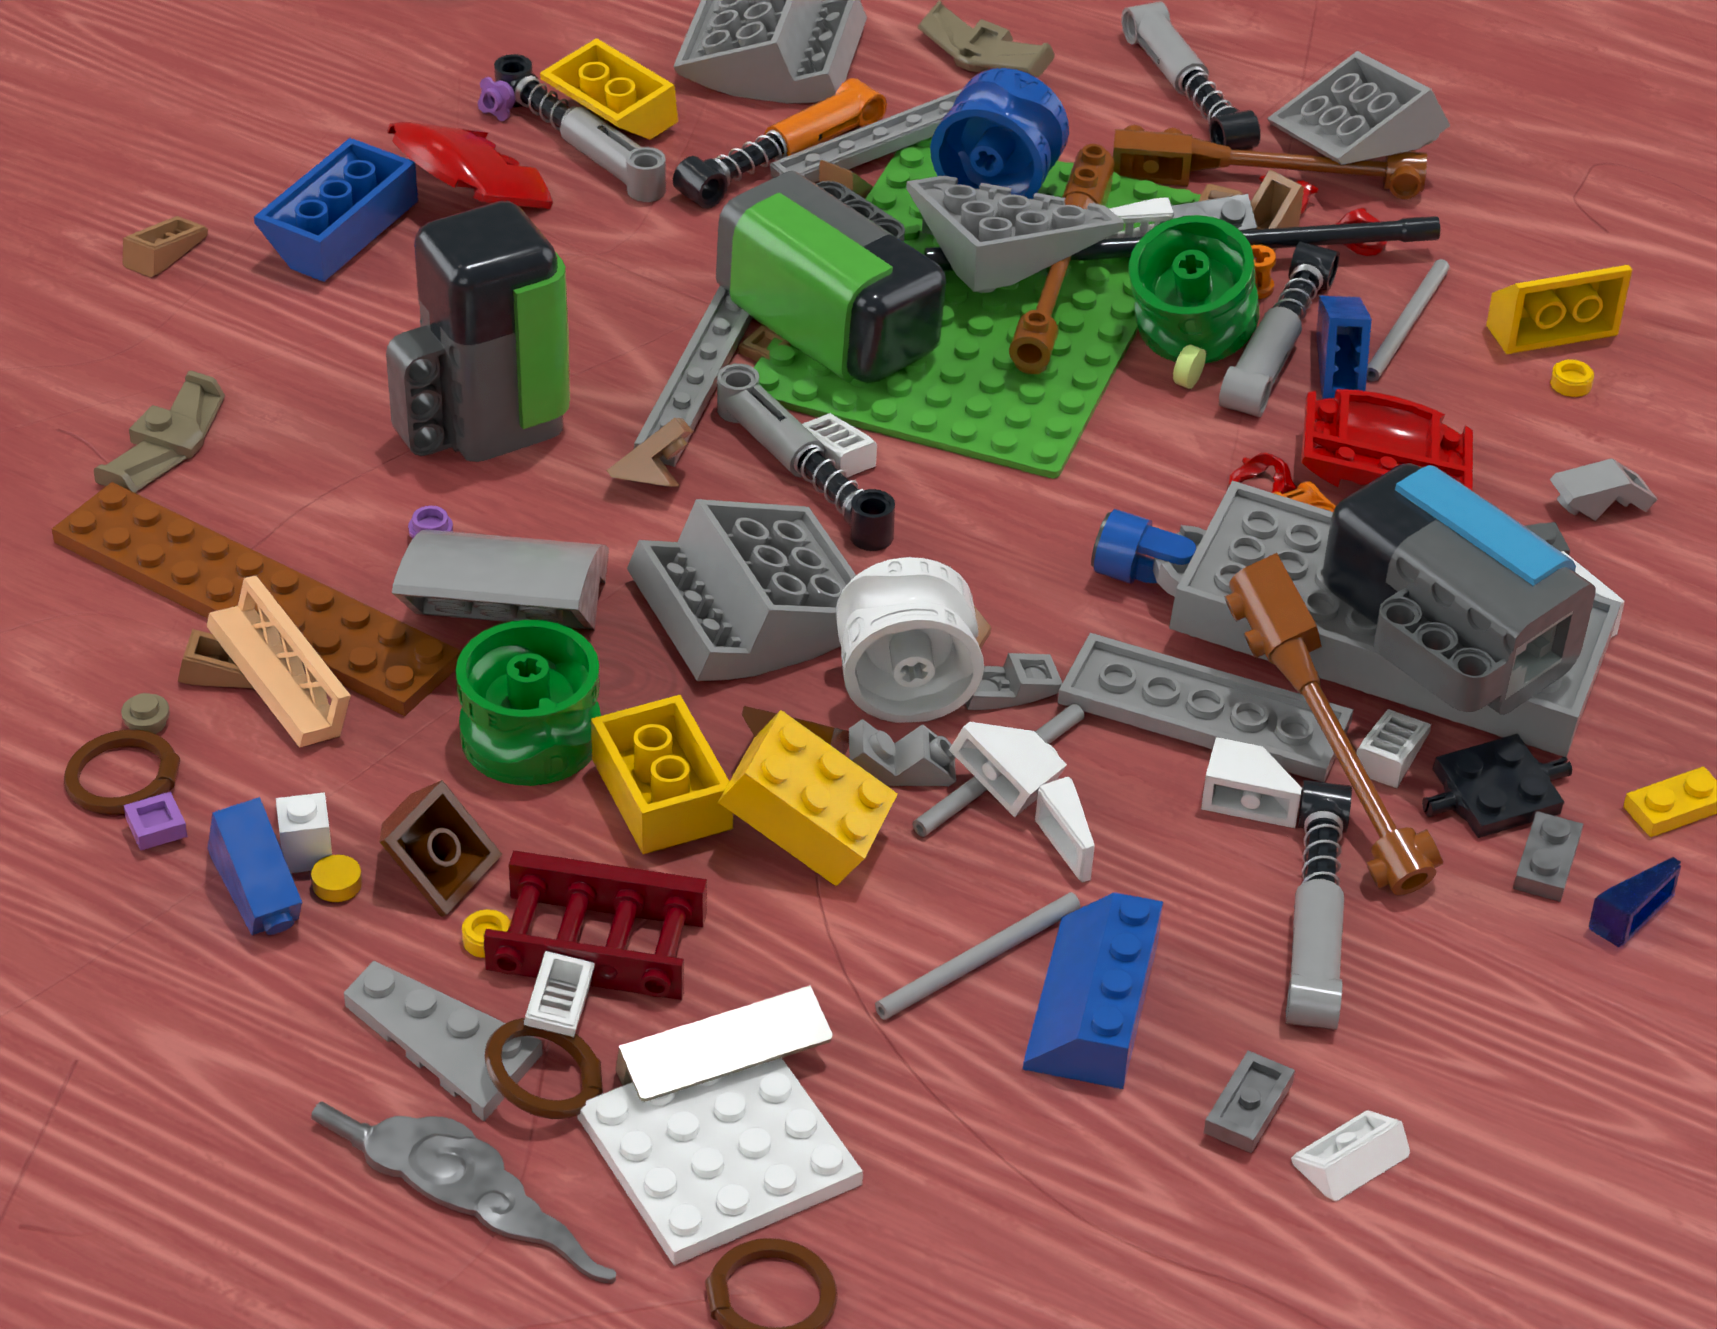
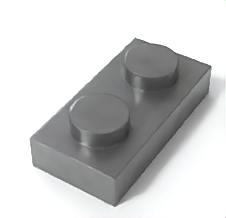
M1536 811L1516 873L1513 889L1561 902L1581 837L1583 823Z
M1247 1051L1207 1116L1204 1133L1252 1153L1292 1086L1295 1070Z

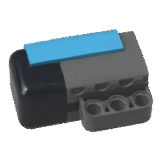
M1412 463L1398 465L1340 501L1332 513L1322 571L1324 584L1335 596L1377 625L1373 645L1383 658L1449 706L1459 711L1475 712L1488 705L1500 715H1505L1564 676L1576 663L1582 651L1596 593L1595 586L1575 572L1576 565L1572 559L1435 466L1428 465L1422 468Z

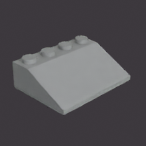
M1358 51L1267 118L1274 127L1341 165L1420 149L1434 142L1439 137V134L1450 126L1431 88Z

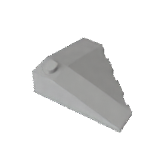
M948 176L907 181L906 189L954 272L974 292L989 293L994 291L995 288L1013 285L1124 228V222L1104 205L1090 203L1087 210L1074 205H1065V198L1035 193L1033 199H1028L1021 195H1011V188L981 183L979 189H974L967 185H957L958 178Z

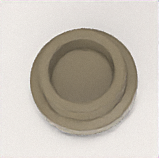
M141 693L131 697L124 703L121 714L124 724L130 730H143L157 734L165 727L170 711L168 702L163 697L156 694Z

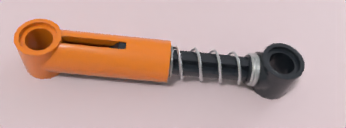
M855 78L848 79L841 84L835 95L769 126L765 130V135L758 136L755 143L745 142L741 149H732L728 156L719 155L717 158H710L704 161L697 156L685 158L676 167L672 180L673 186L677 191L702 208H712L723 199L732 178L738 181L741 179L742 173L747 171L753 174L755 167L759 165L767 167L768 161L773 158L775 160L785 158L829 141L858 126L865 127L882 120L886 113L887 100L882 94Z

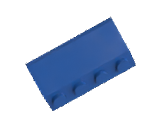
M349 138L254 216V223L290 269L325 282L418 202L416 163Z
M1114 892L1061 918L1023 1061V1070L1124 1089L1158 945L1163 901Z

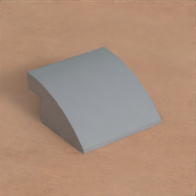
M701 0L673 67L677 74L691 81L736 97L781 103L820 102L835 95L837 89L845 82L867 16L860 0Z
M703 499L695 500L678 542L639 540L627 566L630 575L697 681L731 680L757 676L814 659L840 647L835 613L837 601L846 585L856 576L809 507Z
M429 529L421 530L412 539L401 560L393 582L392 594L415 614L501 622L543 620L558 623L569 628L595 630L599 584L606 583L609 547L590 543Z

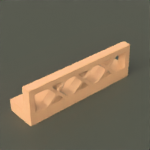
M257 576L244 578L238 606L210 612L207 628L299 747L339 737L351 695ZM255 603H257L259 614L254 609ZM326 693H327V694L330 696V698L332 699L331 705L328 704V699H327Z

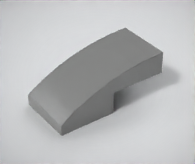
M1008 653L1003 667L984 666L982 681L976 692L965 704L968 710H986L1031 703L1059 693L1062 680L1051 654Z

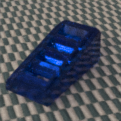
M1671 857L1599 894L1594 899L1589 921L1590 930L1617 947L1624 946L1674 897L1681 870V861Z

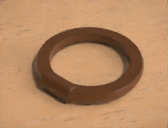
M143 730L114 731L94 738L74 753L64 773V786L71 799L86 810L107 815L125 814L124 805L161 795L173 789L181 759L165 739L154 733ZM140 747L153 752L161 759L157 777L148 786L130 795L121 797L97 796L86 791L79 782L80 774L85 765L98 754L113 748Z
M520 1018L503 1024L491 1034L485 1047V1065L488 1075L497 1090L509 1102L521 1110L547 1119H568L580 1115V1110L586 1105L587 1100L603 1094L601 1061L596 1057L589 1045L576 1033L572 1037L523 1025L525 1018ZM522 1036L540 1037L559 1045L574 1058L581 1069L582 1092L565 1100H549L525 1091L511 1079L505 1070L502 1061L503 1046L508 1041Z
M755 1239L732 1248L720 1258L710 1276L705 1280L711 1317L717 1320L724 1329H822L832 1317L837 1303L835 1279L824 1261L808 1248L783 1239ZM762 1258L785 1259L802 1266L813 1276L819 1287L820 1301L813 1313L799 1323L786 1327L760 1326L744 1319L732 1308L727 1281L739 1267L753 1260Z

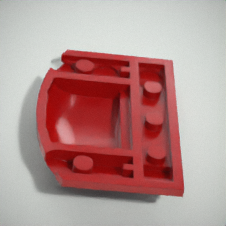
M414 122L389 124L387 132L395 134L392 140L393 143L413 162L451 187L474 188L475 194L473 198L481 202L510 201L518 206L551 209L553 200L538 170L534 167L519 166L520 163L516 159L496 151V145L486 139L488 132Z
M1337 389L1334 398L1316 400V391L1307 393L1305 401L1301 463L1314 474L1336 487L1339 486L1341 479L1352 481L1359 485H1367L1398 465L1412 463L1422 468L1431 465L1473 491V430L1465 425L1462 434H1459L1442 423L1445 416L1444 413L1425 405L1387 394Z

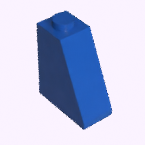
M1319 296L1316 341L1323 399L1334 398L1337 389L1366 391L1372 318L1360 297Z
M260 797L212 812L207 849L251 935L264 931L268 935H273L291 928L295 923L294 921L299 920L302 900Z

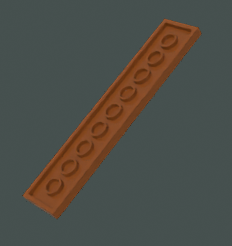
M113 482L109 483L52 528L54 543L205 618L209 617L210 612L238 606L244 578L257 576L343 686L403 716H406L456 670L457 659L461 650ZM255 603L254 609L259 614L257 603Z

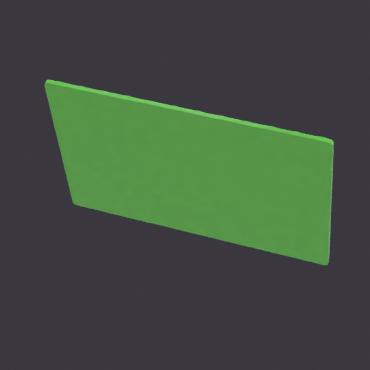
M932 137L897 150L866 197L867 201L904 225V242L923 255L925 248L940 246L934 235L922 233L923 216L906 188L907 181L938 176L931 160L930 146ZM1057 161L1049 170L1038 193L1062 198L1074 163ZM1113 172L1112 186L1106 207L1111 209L1150 199L1167 197L1171 206L1198 202L1201 195L1187 189L1170 188L1155 184L1149 180H1137L1120 176ZM1134 223V228L1140 227V223ZM1130 258L1069 262L1051 315L1058 325L1059 333L1047 369L1042 373L1027 374L1018 370L1009 355V347L1019 319L1028 311L1036 310L1051 266L1013 285L995 288L994 291L989 293L974 292L954 271H944L946 291L941 337L938 346L927 356L879 382L867 384L855 378H852V382H847L794 346L779 345L782 340L774 337L766 348L770 351V360L761 356L754 366L759 373V385L785 409L815 417L831 413L853 427L1032 474L1057 478L1061 475L1138 331L1135 299L1129 278Z

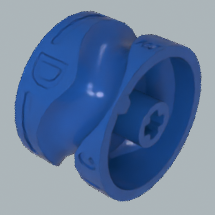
M1009 68L983 71L971 78L956 98L953 107L943 117L932 136L930 151L934 170L938 176L958 178L957 185H967L974 189H979L981 183L1011 188V195H1021L1028 199H1033V195L1038 193L1049 170L1056 164L1067 145L1069 121L1066 111L1056 94L1041 80L1028 73Z

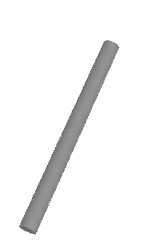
M1443 259L1435 261L1369 362L1367 368V379L1369 381H1377L1449 271L1450 266L1447 261Z
M1071 704L1036 730L1035 733L1045 743L1050 744L1084 719V712L1079 705ZM974 776L914 820L912 825L915 832L919 836L925 837L986 792L987 789Z
M1069 892L875 1003L878 1015L882 1019L887 1020L1057 923L1063 916L1080 909L1079 899L1074 893Z

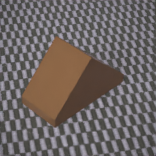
M1269 169L1250 202L1257 229L1299 227L1304 187Z

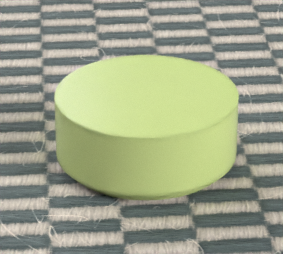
M1193 345L1183 348L1177 358L1173 371L1175 384L1188 389L1193 388L1204 368L1206 360L1204 349Z

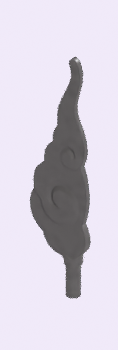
M323 1101L319 1102L313 1109L311 1119L351 1141L352 1146L365 1154L366 1163L374 1170L393 1177H402L411 1187L430 1200L452 1210L476 1216L485 1227L498 1234L513 1239L542 1244L556 1250L577 1270L593 1280L608 1284L616 1281L615 1270L595 1263L582 1249L565 1225L543 1213L540 1206L526 1196L524 1187L519 1179L504 1170L503 1158L500 1153L489 1144L476 1138L473 1132L464 1124L440 1116L423 1118L394 1116L371 1126L367 1123L356 1121Z

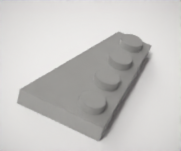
M373 961L344 992L345 1007L386 1041L394 1040L406 1050V1057L419 1068L425 1066L440 1078V1086L452 1096L460 1095L471 1104L472 1112L482 1121H485L505 1097L497 1090L488 1075L485 1065V1047L491 1034L505 1024L504 1022L376 961ZM522 1036L508 1041L503 1046V1065L508 1075L516 1084L543 1054L542 1040L533 1036Z

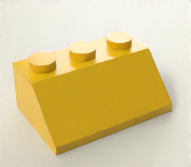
M597 38L540 72V79L617 127L649 140L678 122L675 85Z
M1629 265L1516 283L1492 293L1486 326L1506 354L1617 336L1632 268Z

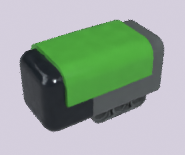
M791 170L734 197L724 206L718 221L717 283L730 292L732 302L740 309L746 311L765 327L843 380L852 382V378H855L867 384L879 382L930 354L938 346L941 337L946 291L944 271L936 262L904 242L905 228L900 221L846 186L834 181H822L815 184L798 172Z
M510 201L490 203L428 222L419 229L414 243L418 302L420 305V327L395 336L389 342L386 349L390 412L393 428L415 455L426 456L452 447L455 452L460 451L467 461L472 462L485 461L558 436L563 431V414L569 409L570 405L569 327L566 268L563 260L523 210Z

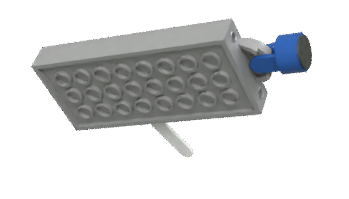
M1232 481L1207 530L1181 525L1180 532L1175 534L1153 527L1152 520L1118 509L1108 512L1098 531L1091 557V566L1094 567V572L1130 584L1135 579L1145 583H1158L1168 594L1175 597L1169 629L1254 656L1244 636V633L1251 630V627L1246 618L1237 622L1234 620L1224 596L1232 593L1229 583L1237 572L1277 553L1317 625L1322 647L1309 652L1319 678L1462 723L1500 737H1507L1518 733L1526 745L1563 757L1568 755L1608 648L1621 606L1619 601L1595 594L1582 651L1576 663L1564 676L1513 711L1500 715L1486 705L1475 712H1464L1449 706L1383 658L1373 645L1377 625L1335 596L1324 584L1322 571L1333 512ZM1265 654L1258 657L1264 660H1268Z

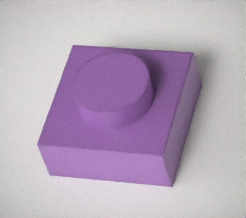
M171 792L124 805L126 821L140 851L187 837L186 823Z

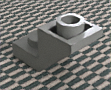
M1612 458L1555 473L1550 479L1560 493L1557 497L1558 502L1573 515L1581 512L1595 521L1615 500L1625 507L1632 503L1645 512L1658 500L1637 473Z
M863 719L849 728L850 760L886 786H950L956 782V757L949 751L952 744L945 737L937 736L923 724L896 743L893 742L887 733L878 731Z

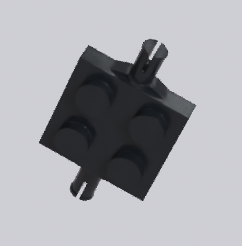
M1518 733L1441 755L1435 758L1433 771L1444 786L1445 793L1423 798V810L1427 812L1426 815L1428 817L1450 810L1455 811L1468 822L1478 838L1531 823L1534 820L1536 811L1555 816L1561 814L1565 801L1551 781L1571 776L1572 765L1570 761L1567 762V757L1544 764L1539 762L1531 754Z

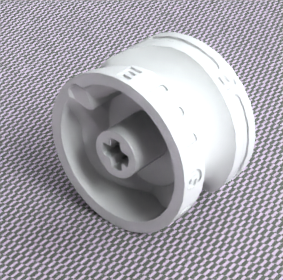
M904 557L880 562L863 570L851 579L843 589L837 601L835 613L839 642L842 647L841 658L844 682L850 698L859 708L869 715L890 722H925L943 717L955 711L972 697L982 681L984 660L976 640L978 637V625L972 593L968 584L959 573L938 561Z

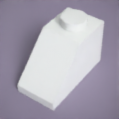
M969 722L962 728L949 749L1014 817L1037 800L1040 785L1057 780L1067 766L1059 757L1057 751L1050 744L1045 743L1034 731Z
M1216 737L1206 772L1201 809L1295 828L1302 787L1263 746Z
M325 792L276 798L281 849L290 873L312 871L313 866L320 859L332 855Z

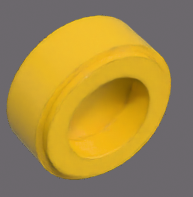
M1571 359L1563 360L1554 365L1550 384L1556 392L1569 397L1584 396L1592 389L1594 371L1584 362Z
M346 855L324 857L313 866L311 871L313 891L319 898L325 901L342 902L351 899L360 891L362 886L360 865L356 860Z
M490 909L470 914L462 924L464 948L474 956L485 958L483 937L485 930L492 929L507 932L511 922L510 919L502 912Z

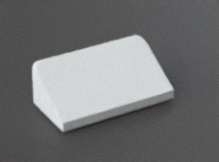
M1366 1110L1300 1150L1291 1157L1292 1164L1326 1197L1333 1201H1338L1406 1159L1410 1155V1149L1402 1121Z

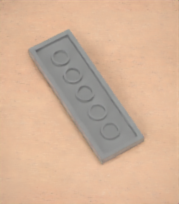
M1090 633L1059 689V704L1065 706L1077 704L1085 712L1209 749H1213L1216 737L1263 746L1286 772L1320 782H1325L1336 758L1302 694ZM1329 703L1346 734L1352 721L1353 709Z

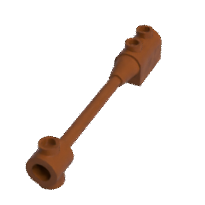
M1130 125L1125 129H1115L1114 172L1120 176L1137 180H1149L1157 184L1188 186L1190 171L1229 167V165L1383 177V189H1390L1391 193L1399 199H1411L1419 192H1423L1425 186L1427 153L1416 152L1415 150L1387 155L1385 161L1363 160L1341 165L1328 157L1231 150V147L1194 138L1193 135L1183 134L1177 128H1168L1163 132L1145 131L1141 126Z
M1087 144L1077 153L1062 198H1065V205H1074L1087 210L1090 203L1106 206L1112 186L1114 159L1103 146ZM1071 256L1051 265L1036 310L1028 311L1018 321L1009 347V355L1016 368L1023 373L1039 374L1047 369L1059 333L1058 325L1051 315Z
M1275 553L1243 568L1230 580L1229 588L1232 593L1224 596L1227 606L1236 622L1246 618L1251 630L1245 632L1244 636L1254 657L1258 658L1265 654L1271 664H1275L1293 687L1304 696L1380 839L1371 848L1374 859L1366 862L1373 881L1378 889L1389 885L1392 893L1395 895H1406L1421 889L1433 880L1437 873L1435 868L1443 865L1440 852L1427 829L1416 834L1415 830L1410 827L1396 828L1320 687L1318 672L1309 652L1322 647L1317 625L1279 555Z

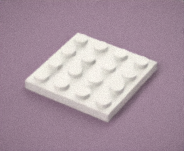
M782 1058L646 1102H642L639 1099L631 1082L587 1100L586 1105L580 1110L581 1113L578 1115V1120L674 1266L861 1186L863 1181L862 1169Z

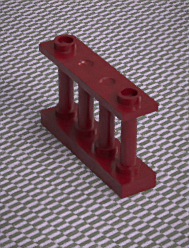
M513 850L509 861L510 898L517 899L518 901L507 932L492 929L485 930L483 937L486 970L508 975L515 974L537 978L545 951L595 963L590 986L645 994L653 997L683 999L684 959L674 956L683 925L704 926L707 915V879ZM538 903L566 907L556 939L527 935ZM586 910L615 914L605 947L576 942ZM635 917L664 922L654 954L625 950Z

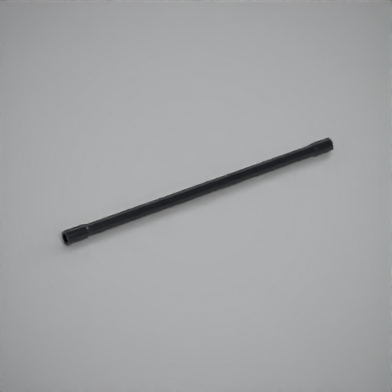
M1432 216L1403 218L1398 221L1240 231L1245 235L1250 245H1263L1275 249L1296 247L1299 242L1322 246L1386 241L1439 240L1441 228L1439 218ZM1142 237L1103 239L1073 254L1070 261L1130 258L1133 249ZM941 247L924 249V255L936 262L943 271H954Z

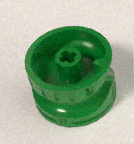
M1190 215L1165 221L1148 231L1138 241L1129 261V278L1135 299V315L1139 334L1154 353L1167 360L1176 362L1183 348L1193 345L1205 350V364L1232 355L1250 340L1259 321V298L1255 284L1253 251L1249 241L1239 229L1215 217Z
M519 620L499 624L481 632L469 641L457 659L456 678L458 699L462 706L459 717L462 751L476 770L489 778L503 783L535 786L550 784L568 778L589 764L592 760L591 718L601 716L599 703L597 702L600 689V667L597 653L592 644L583 635L569 627L543 620Z

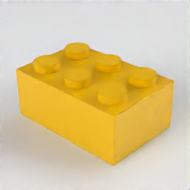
M681 695L591 718L592 760L642 854L733 829V813L718 803L729 783V779Z
M780 710L753 739L718 803L837 886L865 859L898 794Z

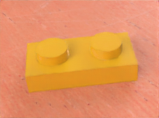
M1702 766L1626 793L1623 808L1651 838L1717 814V780Z

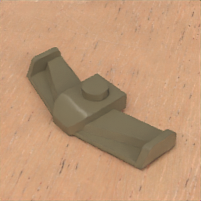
M940 0L917 27L954 57L956 66L972 72H983L989 68H1009L1039 77L1055 57L1050 44L1044 42L1042 45L1012 42L1013 37L1008 29L983 19L972 29L946 8Z
M188 371L185 376V382L171 409L167 410L152 405L129 428L130 441L137 445L107 465L100 464L94 468L95 482L103 486L113 482L137 493L184 460L192 458L204 445V437L225 397L216 379L198 372Z

